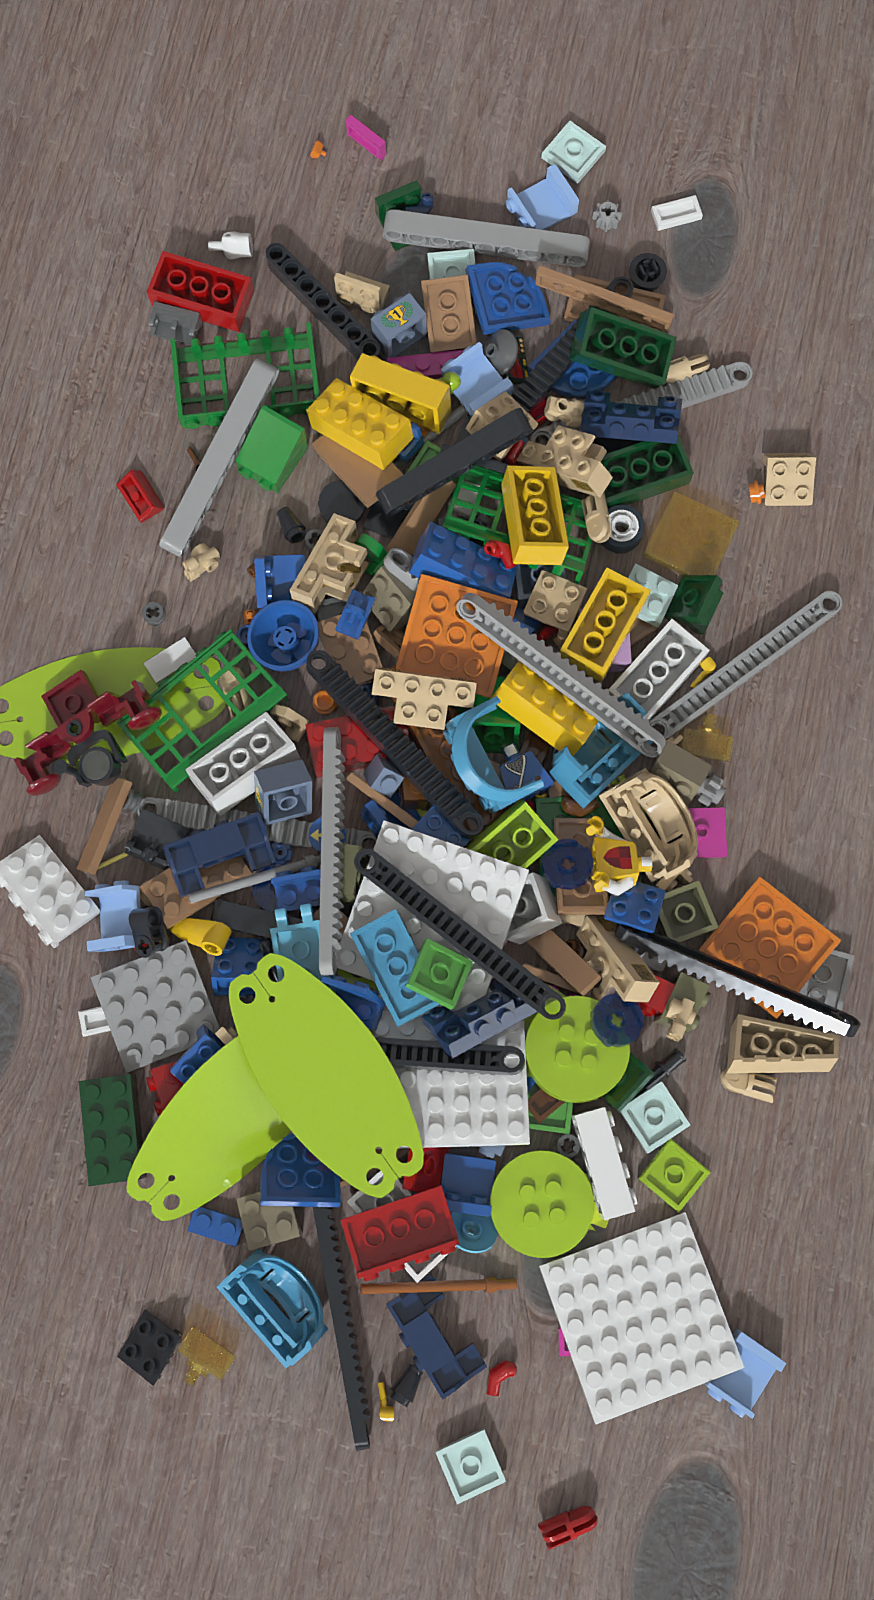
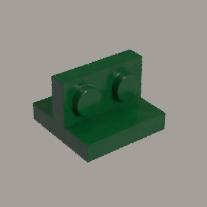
M683 575L664 617L668 621L673 619L676 622H683L696 634H704L722 598L723 592L719 587L723 580L717 575Z
M630 1052L629 1062L624 1075L616 1086L601 1098L610 1107L613 1106L620 1113L655 1074Z

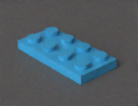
M397 909L350 933L397 1027L441 1005L405 987L419 951Z

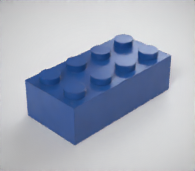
M430 521L418 540L409 573L420 578L421 574L509 599L517 566L506 570L502 559L486 554L484 547Z

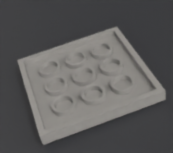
M187 940L170 946L162 952L157 951L150 957H142L90 977L126 1073L189 1049L198 1040L196 1031L202 1024L213 1033H216L221 1028Z

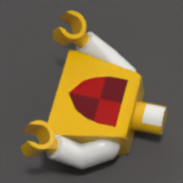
M598 816L587 820V823L591 825L586 828L587 834H595L596 836L591 848L593 876L591 878L594 880L595 892L607 891L614 895H620L636 885L639 872H651V857H637L636 844L634 842L626 841L611 833L604 827L602 819Z

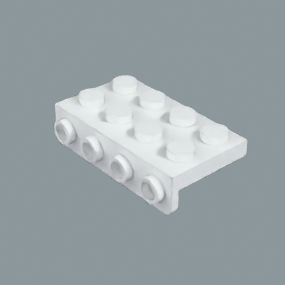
M40 835L0 861V888L5 886L10 893L8 897L14 906L18 907L20 905L24 910L23 916L29 925H36L40 930L38 935L45 945L51 944L55 949L59 946L60 941L100 914V909L90 897L85 896L84 889Z

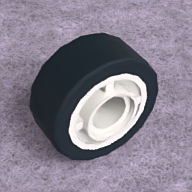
M625 504L608 508L612 533L609 539L601 544L608 551L614 553H627L634 550L640 543L644 532V520L641 514L635 508ZM623 526L627 531L618 532L615 527Z

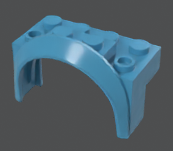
M629 693L622 694L617 698L618 702H625L626 708L632 707L634 714L640 713L641 719L647 714ZM598 721L586 742L574 756L570 754L567 747L554 752L552 764L554 767L550 770L549 774L584 809L641 752ZM598 730H602L603 733L612 741V744L609 743ZM646 740L648 745L653 743L651 740Z
M497 696L452 718L445 724V731H443L447 742L452 744L451 759L460 778L469 791L472 790L474 794L481 796L478 798L479 803L484 811L488 810L489 814L544 787L541 779L538 781L533 780L518 789L505 790L486 755L472 724L477 718L497 709L496 705L501 702Z
M260 1248L217 1286L219 1291L285 1368L290 1365L293 1366L329 1329L324 1324L319 1296L309 1279L292 1263L283 1258L263 1253ZM274 1269L263 1281H261V1278L268 1271ZM263 1288L266 1289L270 1294H272L277 1299V1301L282 1305V1307L288 1314L290 1320L282 1313V1311L264 1292ZM310 1310V1313L301 1322L296 1323L306 1312Z

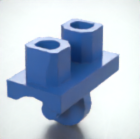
M352 589L335 630L359 640L374 605L375 598Z

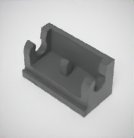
M154 301L149 319L151 336L166 340L175 339L178 343L191 346L190 340L198 339L203 325L200 313Z

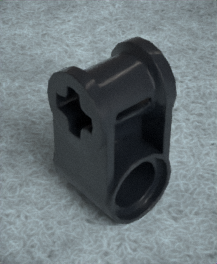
M152 906L133 909L128 919L135 942V950L138 955L147 958L152 956L155 951L162 952L166 950L169 945V939L160 908Z

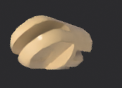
M698 354L688 358L682 356L671 360L666 383L674 384L677 380L682 381L686 377L691 378L692 375L707 370L710 367V363L704 361L709 359L706 354Z
M603 492L600 498L589 495L586 499L581 500L587 532L590 539L597 543L607 541L612 533L605 494Z
M233 666L244 680L245 676L239 667ZM227 671L220 677L225 695L239 684L230 671ZM244 688L230 698V701L240 712L252 703L251 696ZM228 706L231 719H233L237 715Z
M727 1068L722 1072L720 1079L725 1089L773 1103L774 1097L770 1094L775 1093L776 1087L772 1084L777 1083V1078L761 1073H727Z

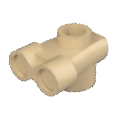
M549 396L544 410L545 416L550 421H558L560 419L566 422L567 426L578 429L582 420L581 414L584 409V402L575 398L570 401L564 398Z
M202 543L192 550L191 557L183 562L184 574L190 582L200 577V574L203 572H212L218 567L220 554L215 547L209 548L205 543Z
M673 997L665 1016L673 1020L666 1037L675 1041H680L683 1038L686 1024L691 1025L696 1016L697 1010L693 1009L695 1002L686 998L678 1000Z

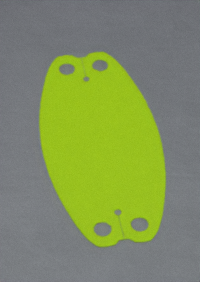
M131 647L88 652L49 663L5 683L0 687V699L7 700L9 708L5 713L0 714V722H2L0 723V733L3 731L11 732L13 741L7 746L0 744V755L26 759L36 752L25 745L45 731L51 732L57 728L41 696L79 670L86 672L98 696L106 691L122 696L134 688L131 684L134 680L143 683L147 692L152 694L158 689V685L144 665V662L167 648ZM212 657L203 663L208 667V675L210 677L221 670L219 662ZM194 672L163 696L165 701L191 731L202 727L216 718L226 707L225 701L205 678H197ZM186 687L192 689L189 693L184 692ZM203 696H210L214 701V706L212 709L204 711L199 707V700ZM159 700L151 706V708L160 707L162 709L160 719L168 713ZM19 716L23 717L22 722L17 721ZM173 717L158 728L168 741L183 730ZM117 721L107 727L103 726L101 722L98 724L94 723V732L107 730L113 734L125 756L140 753L138 748L117 725ZM129 726L127 728L137 739L150 726L141 730H132ZM155 732L141 742L146 750L164 744ZM102 741L92 746L111 750L107 741ZM67 753L59 758L65 760L66 763H69L67 759Z
M273 953L264 956L258 962L257 969L250 975L242 974L230 983L229 1002L231 1012L250 1067L277 1114L312 1154L350 1185L376 1198H382L394 1189L395 1181L401 1176L410 1177L422 1168L424 1153L421 1137L402 1084L375 1037L339 996L297 963ZM274 965L281 966L284 970V977L279 982H273L268 977V971ZM245 987H250L255 991V999L250 1004L243 1003L239 998L240 991ZM270 996L275 997V1001L273 1003L269 1001ZM401 1146H408L413 1152V1157L408 1163H401L397 1160L396 1151ZM381 1147L382 1153L377 1154L376 1148ZM372 1168H378L383 1173V1180L378 1185H372L367 1181V1172Z
M239 1036L235 1037L207 1060L176 1093L152 1127L132 1165L127 1179V1193L137 1201L145 1200L149 1202L151 1212L161 1221H169L184 1216L229 1189L266 1158L270 1149H273L291 1131L277 1114L259 1085L247 1060ZM144 1173L152 1174L155 1179L154 1184L147 1189H143L138 1185V1178ZM170 1175L175 1176L173 1181L168 1180ZM171 1194L177 1195L180 1198L178 1207L173 1210L166 1209L163 1204L164 1199Z

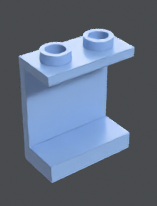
M556 164L547 168L546 179L517 195L512 187L507 192L506 206L511 214L514 213L517 217L519 227L547 230L578 212L579 199Z
M480 342L474 346H468L456 359L448 360L443 365V368H441L442 378L447 372L452 371L460 376L461 384L458 389L453 391V394L471 417L476 409L503 392H507L511 396L514 391L513 384L508 377L503 380L484 356L483 347Z
M115 881L113 886L100 884L95 885L94 890L85 891V896L99 897L101 939L87 941V951L110 952L134 948L135 942L128 918L133 909L141 908L140 887L129 885V881Z
M736 1328L732 1336L745 1368L704 1384L709 1388L707 1393L719 1402H721L722 1398L731 1403L729 1409L742 1418L746 1414L753 1419L755 1415L752 1411L753 1406L775 1370L777 1369L781 1372L786 1362Z

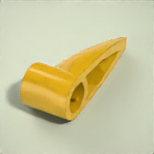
M185 918L169 928L180 939L202 947L205 952L216 956L223 953L232 933L231 929L221 922Z

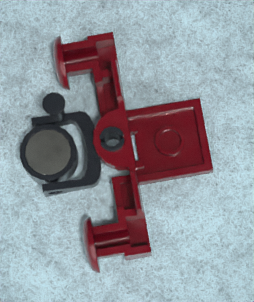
M79 670L43 694L41 697L52 715L57 728L51 732L45 731L25 745L27 748L35 750V753L26 759L19 757L14 759L20 773L26 777L29 783L26 792L31 796H39L53 790L59 785L61 781V775L59 774L62 773L75 776L79 785L89 787L92 784L98 786L113 784L121 773V763L125 764L128 762V759L116 742L113 734L107 730L94 732V723L98 724L101 722L103 726L107 727L127 713L131 718L128 726L132 730L147 728L158 721L162 715V709L160 707H150L147 700L151 697L143 683L136 680L132 681L131 684L134 688L122 696L109 691L98 696L86 672ZM107 741L111 750L92 746L99 742ZM67 753V759L70 764L59 758ZM54 762L53 770L57 774H50L46 766Z

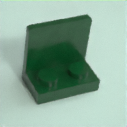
M417 180L375 198V212L383 229L387 211H404L406 206H417L421 200V187ZM390 242L395 251L410 245Z

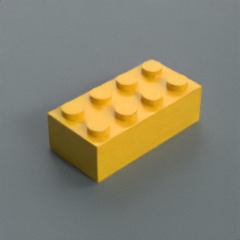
M362 353L350 375L352 387L410 419V422H415L417 425L437 434L442 432L452 412L450 386L444 381L431 379L417 371L412 372L396 363L391 364L382 361L377 356H369Z
M338 378L306 410L311 427L382 470H385L414 438L410 419Z
M507 466L501 486L513 564L562 565L569 545L555 467Z
M606 568L560 649L561 658L569 659V664L577 665L578 671L583 670L586 675L602 683L646 604L651 590Z
M520 661L517 662L492 696V698L497 696L501 702L497 704L500 708L558 751L567 747L572 756L586 742L598 723L595 717Z

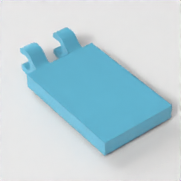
M310 903L300 905L303 923L294 925L288 924L287 909H276L275 917L278 928L270 929L274 954L292 960L320 981L322 976L331 978V975L320 974V920L314 921L312 905ZM276 965L278 980L281 981L284 977V970L281 966Z

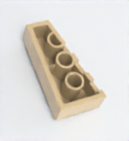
M738 1014L730 1030L727 1073L830 1072L839 1058L840 1035Z

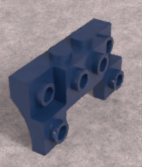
M602 390L587 391L584 413L581 420V432L594 435L595 437L677 444L683 399L670 395L658 397L657 406L610 402L611 393Z
M259 812L228 822V820L220 821L214 825V828L206 831L204 828L197 829L191 832L189 837L163 845V851L180 898L188 896L189 893L205 889L199 870L243 854H245L252 872L276 863L265 825Z
M493 978L489 986L492 992L455 1012H452L443 1005L435 1007L429 1013L422 1016L424 1025L436 1037L444 1051L454 1058L533 1015L537 1011Z
M430 1273L420 1281L436 1280L432 1273ZM443 1292L401 1293L387 1302L386 1306L402 1331L399 1336L406 1348L411 1346L416 1354L413 1357L416 1366L420 1372L426 1371L443 1400L476 1374L487 1368V1365L473 1342L456 1354L454 1353L428 1309L445 1297Z

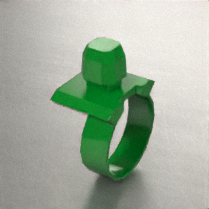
M362 533L355 541V544L367 549L366 557L372 561L365 573L375 575L380 567L384 566V558L388 553L379 542L371 536Z

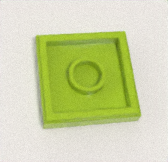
M669 1139L639 1175L638 1179L679 1213L711 1172L675 1141Z

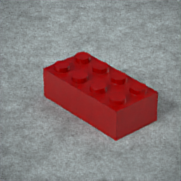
M165 251L161 253L147 289L151 306H153L155 301L199 312L203 322L239 332L254 294L251 277Z
M395 706L382 708L383 713H387L389 719L394 721ZM349 716L305 724L317 778L323 777L324 729L327 727H338L340 730L341 752L346 759L343 762L344 772L367 768L376 754L390 761ZM395 723L397 727L402 729L403 734H407L409 737L407 725Z

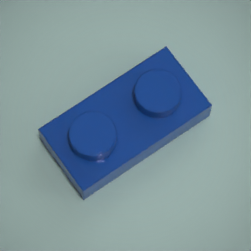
M200 1206L193 1211L187 1231L237 1247L243 1225L240 1218Z

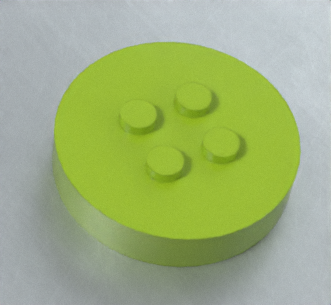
M585 996L563 997L566 1002V1012L560 1019L549 1020L538 1013L532 1020L525 1037L526 1066L535 1083L550 1096L570 1103L589 1102L608 1093L624 1075L630 1056L629 1038L620 1018L604 1003ZM555 1000L545 1006L546 1011L549 1014L558 1013L560 1002Z
M533 1150L512 1158L498 1172L491 1189V1217L497 1232L510 1247L527 1256L550 1258L566 1253L583 1239L593 1219L594 1196L586 1175L572 1160L556 1152Z

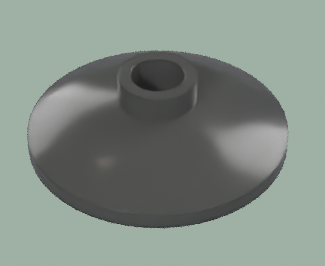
M505 329L497 330L488 336L482 347L484 356L499 375L503 376L510 371L516 361L518 343L516 337L510 331Z

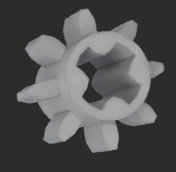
M609 200L603 204L597 203L596 211L593 212L592 216L593 220H597L596 228L600 227L605 232L612 227L614 229L617 228L618 221L622 217V213L617 212L618 204L609 202Z
M713 775L711 779L706 777L697 791L700 795L698 801L706 806H709L711 802L717 805L726 791V788L722 786L724 780L716 775Z

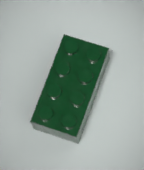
M590 307L580 313L569 360L654 389L666 384L677 337Z
M679 435L677 444L643 441L605 454L601 460L603 466L613 477L604 491L607 508L615 505H630L688 485L694 474Z
M136 1074L79 1081L88 1186L127 1181L132 1165L143 1145ZM146 1173L142 1174L138 1180L146 1178Z

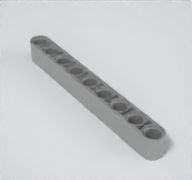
M389 210L386 212L383 238L396 243L454 251L474 249L476 254L572 267H583L588 262L590 240L586 236L401 210Z
M256 358L162 536L159 545L161 548L180 558L186 554L278 377L279 369L259 358Z

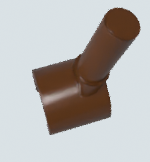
M189 447L187 452L193 461L194 472L196 473L202 461L197 458L192 447Z

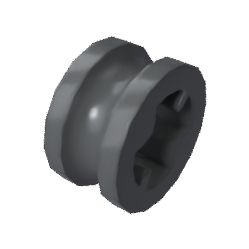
M312 529L306 534L305 544L310 552L315 547L314 543L310 544L313 542L312 538L318 537L319 540L323 533L321 530Z
M157 602L147 603L142 610L143 618L152 626L162 624L166 618L165 610ZM151 610H152V611H156V610H157L159 616H158V617H155V616H152V617H151L150 614H149V611H151Z
M130 788L122 809L126 810L129 808L131 813H135L140 806L143 794L141 792L134 793V789Z
M564 1134L558 1138L556 1148L559 1154L570 1158L579 1152L580 1143L575 1136ZM569 1138L568 1141L573 1140L575 1143L572 1146L573 1151L571 1153H567V1150L563 1152L561 1146L564 1145L563 1140Z

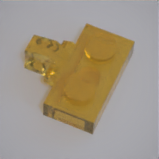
M707 714L703 726H698L697 730H683L684 738L681 748L696 757L729 762L734 737L720 735V729H715L717 715Z
M194 1326L177 1350L189 1358L187 1365L191 1369L184 1381L191 1386L195 1384L200 1374L207 1377L211 1373L219 1380H222L237 1357Z

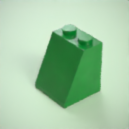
M263 405L235 460L239 470L238 473L248 480L251 478L256 480L258 485L266 491L270 492L272 490L279 493L308 449L305 429Z
M497 677L492 696L506 677ZM475 694L473 708L491 698ZM496 705L497 709L477 718L473 722L472 727L485 753L503 754L502 749L515 743L518 748L520 722Z

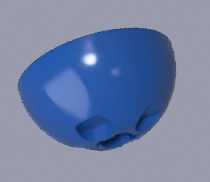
M290 600L273 602L262 608L252 619L247 634L248 647L253 657L269 669L275 671L295 670L306 664L308 655L318 647L319 627L313 613L301 603Z

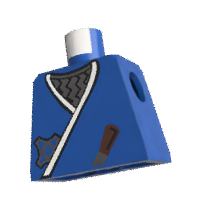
M515 743L502 749L507 762L499 766L506 790L518 789L533 780L538 781L542 779L544 787L523 797L522 799L525 801L554 786L553 780L531 751L521 755Z

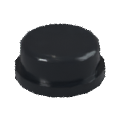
M643 253L632 260L628 273L634 288L653 292L665 281L667 267L666 263L658 255Z

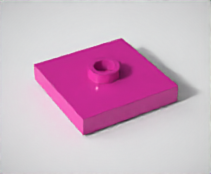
M725 807L688 808L698 837V855L696 858H726Z

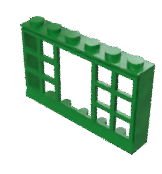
M306 323L307 333L294 335L293 329L288 327L284 329V336L271 337L268 330H263L260 332L261 339L248 340L245 333L237 334L236 342L224 343L222 336H215L214 344L202 346L200 340L194 338L190 340L191 347L178 348L175 339H170L177 412L181 427L196 429L203 425H221L229 410L224 358L266 353V362L272 365L270 353L288 351L289 365L277 368L279 372L290 371L292 386L274 388L273 385L270 391L271 405L265 406L285 418L296 414L308 415L306 410L320 396L311 323ZM309 348L311 363L294 365L292 350ZM219 359L221 373L204 375L202 361ZM197 361L199 376L181 378L180 363ZM312 369L313 383L296 385L295 371ZM221 379L223 394L206 396L204 381ZM199 382L201 397L184 399L182 384ZM314 389L315 400L298 402L297 391ZM293 393V402L276 404L275 394ZM224 400L225 410L207 412L206 402ZM184 404H202V413L185 415Z
M476 466L459 476L442 527L460 533L461 537H465L468 540L470 537L484 541L483 547L489 540L501 541L510 546L509 534L496 530L504 505L501 486L504 474ZM463 481H467V482H470V483L479 485L480 487L475 486V485H472V484H469V483H466V482H463ZM485 487H486V488H489V489H492V490H495V491H498V492H501L502 494H499V493H496V492L487 490V489H485ZM461 488L478 493L475 504L457 499ZM560 493L563 513L570 515V517L563 515L564 521L568 522L566 528L568 542L583 546L580 558L566 553L562 565L553 566L552 574L561 576L564 568L576 571L573 583L579 584L585 569L592 539H590L588 532L585 540L570 536L573 524L587 529L586 522L575 519L577 517L585 520L580 499ZM482 495L500 500L497 511L479 506ZM455 504L472 510L469 521L452 516ZM477 512L494 517L491 529L473 523ZM528 564V566L532 569H537L539 564Z
M231 629L217 635L212 645L208 648L203 647L195 655L196 658L190 663H183L176 670L177 673L170 679L165 678L158 684L157 690L152 694L148 693L151 697L147 700L150 707L159 700L168 713L151 725L137 739L127 728L128 722L131 720L128 713L116 722L175 793L180 791L177 786L187 777L190 779L185 769L265 712L270 715L272 707L281 699L285 703L289 701L285 691L253 657L251 652ZM232 640L242 652L232 661L228 662L219 650ZM215 654L225 666L210 677L201 665ZM244 657H247L256 670L243 680L233 666ZM196 669L237 715L203 744L163 698L164 695ZM227 671H230L239 684L225 695L215 681ZM259 674L272 686L260 697L248 685ZM244 688L255 701L240 712L230 701V698ZM173 717L183 730L168 741L158 728ZM155 732L165 745L151 756L142 746L141 742ZM188 734L198 748L183 759L173 745ZM169 749L180 763L168 773H165L155 760Z

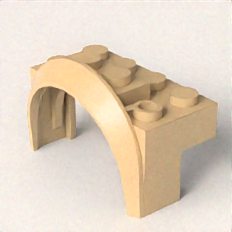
M644 768L599 795L625 840L636 844L637 857H651L652 870L651 872H645L651 882L663 876L665 879H668L691 866L698 855L696 827L686 804L666 780L649 773ZM652 790H655V791L651 792L650 794H648V795H646V796H644V797H642V798L640 799V797L643 796L644 794H646V793H648V792H650V791H652ZM641 807L645 810V812H646V813L648 814V816L650 817L651 821L653 822L655 828L657 829V831H658V833H659V836H660L661 840L658 838V836H657V834L655 833L654 829L652 828L651 824H650L649 821L647 820L646 816L644 815L643 811L641 810ZM683 834L682 838L667 844L670 840Z

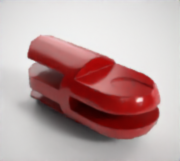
M582 1506L539 1522L538 1527L542 1532V1537L546 1542L548 1550L575 1540L578 1538L577 1536L594 1529L598 1522V1516L592 1507Z

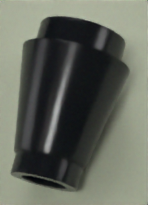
M289 507L279 509L277 516L284 538L289 540L290 543H298L306 536L305 525Z
M410 1364L390 1388L392 1392L389 1397L408 1407L410 1402L413 1403L423 1371L420 1372L418 1368Z

